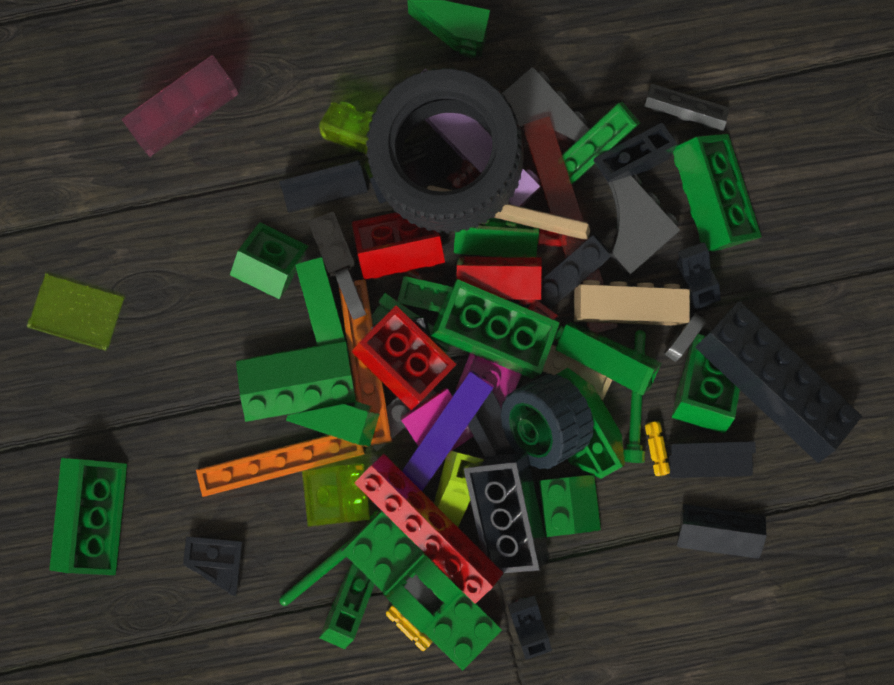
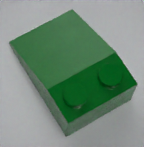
M407 0L408 14L452 49L459 51L460 55L468 58H475L476 55L482 56L489 26L490 10L445 0Z
M697 334L690 345L676 393L672 418L725 434L735 419L740 389L695 348L705 337Z

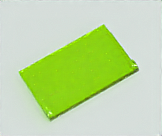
M45 274L32 315L28 320L27 328L107 351L124 297Z

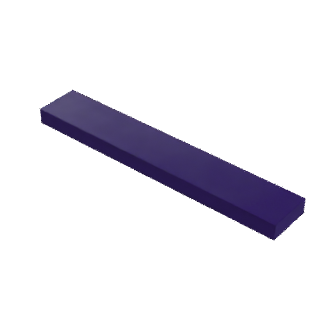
M472 370L402 470L421 491L424 490L495 387Z

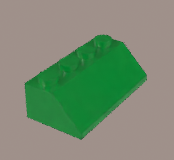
M729 135L695 137L676 146L673 152L674 162L679 170L682 187L689 201L691 215L697 226L700 243L704 242L708 251L712 252L761 238L762 236Z
M457 279L439 312L431 337L532 379L542 373L559 322Z
M346 340L236 360L239 392L245 422L356 401Z
M61 458L50 571L116 575L127 464Z

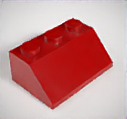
M397 212L352 222L364 280L445 263L439 232H436V230L429 231L425 227L420 228L416 224H411Z
M460 256L457 263V279L505 300L514 299L519 300L521 304H534L536 300H541L542 257Z
M395 306L351 351L410 410L416 407L456 365L398 306Z

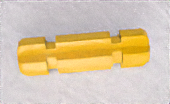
M659 421L647 423L645 429L646 434L650 437L648 444L651 459L655 462V465H653L654 474L656 476L667 475L670 473L669 463H666L665 460L667 453L664 438L660 435L662 432L661 424Z
M393 605L386 611V616L392 622L395 621L397 623L396 626L411 641L414 640L416 642L415 645L420 650L424 651L432 644L433 641L425 633L423 634L412 625Z

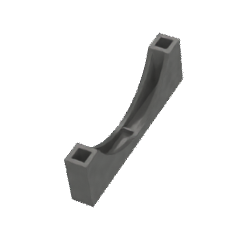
M532 67L502 93L515 112L520 132L547 134L574 145L589 131L585 125L587 121L578 111L573 112L569 108L567 98L559 90L555 92L551 88L549 78L541 70L537 72ZM636 174L608 183L617 212V231L611 259L627 277L680 231L677 227L679 223L676 218L669 212L666 214L659 207L660 201L653 193L649 192L647 194L640 186L642 182Z

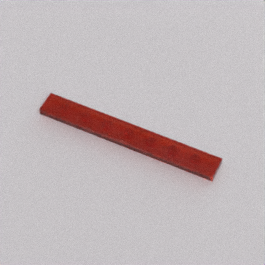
M550 117L523 124V130L550 213L584 222ZM557 233L565 258L569 257L587 241ZM599 268L584 280L600 281V285L604 286ZM586 322L588 329L595 333L618 327L617 323Z

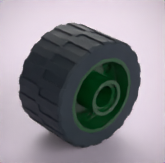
M546 374L516 389L506 396L502 404L501 424L507 441L514 452H527L529 465L535 466L538 469L552 468L585 449L591 442L590 439L593 436L594 426L591 416L592 412L585 397L571 381L557 374Z

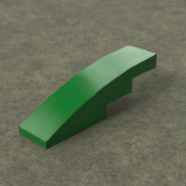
M320 257L295 264L317 345L345 341L323 258Z
M404 276L397 302L439 315L452 287Z

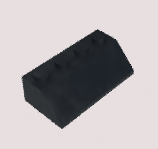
M527 452L498 455L465 466L463 469L482 552L503 573L540 570L548 561L549 553Z

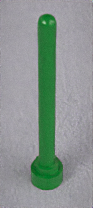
M638 330L635 333L634 350L645 355L646 334L644 331ZM633 390L631 393L629 444L626 445V450H623L624 461L629 463H645V451H642L643 446L640 445L643 395Z
M376 510L369 516V519L371 520L379 511ZM349 541L284 593L279 599L280 604L283 606L289 605L346 558L341 549Z

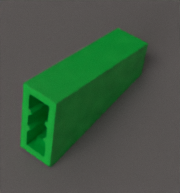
M573 322L566 324L565 327L561 326L555 337V341L558 342L555 350L641 395H644L652 387L662 364Z

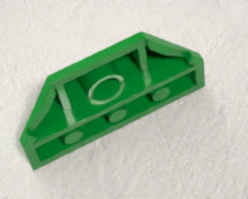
M569 368L557 373L562 378L571 381L580 390L591 409L594 424L591 442L585 449L569 457V463L586 472L595 474L600 479L623 467L625 461L622 434L595 387Z

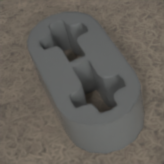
M348 267L336 271V279L353 320L367 315Z
M693 312L689 316V323L681 326L666 347L664 354L676 362L700 332L706 320Z

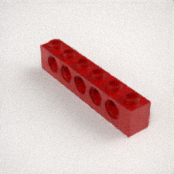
M385 454L376 460L355 482L475 604L494 587L504 574Z

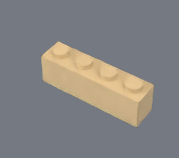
M583 281V285H579L574 290V322L682 326L689 323L690 289H681L679 284H666L664 288H654L653 283H638L637 287H627L626 282H610V286L600 285V281Z

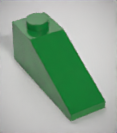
M355 401L354 406L341 404L287 415L286 421L358 445L370 446L380 414L370 411V405Z
M353 562L328 613L319 637L342 649H345L355 639L375 585Z

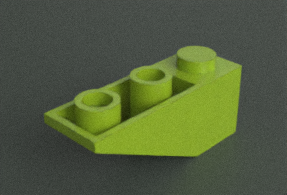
M450 450L446 456L434 504L458 527L470 502L463 468L483 461V459Z

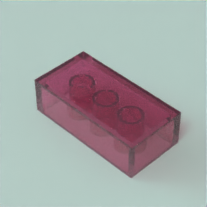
M211 55L121 120L143 150L151 157L237 96L238 92L216 58Z

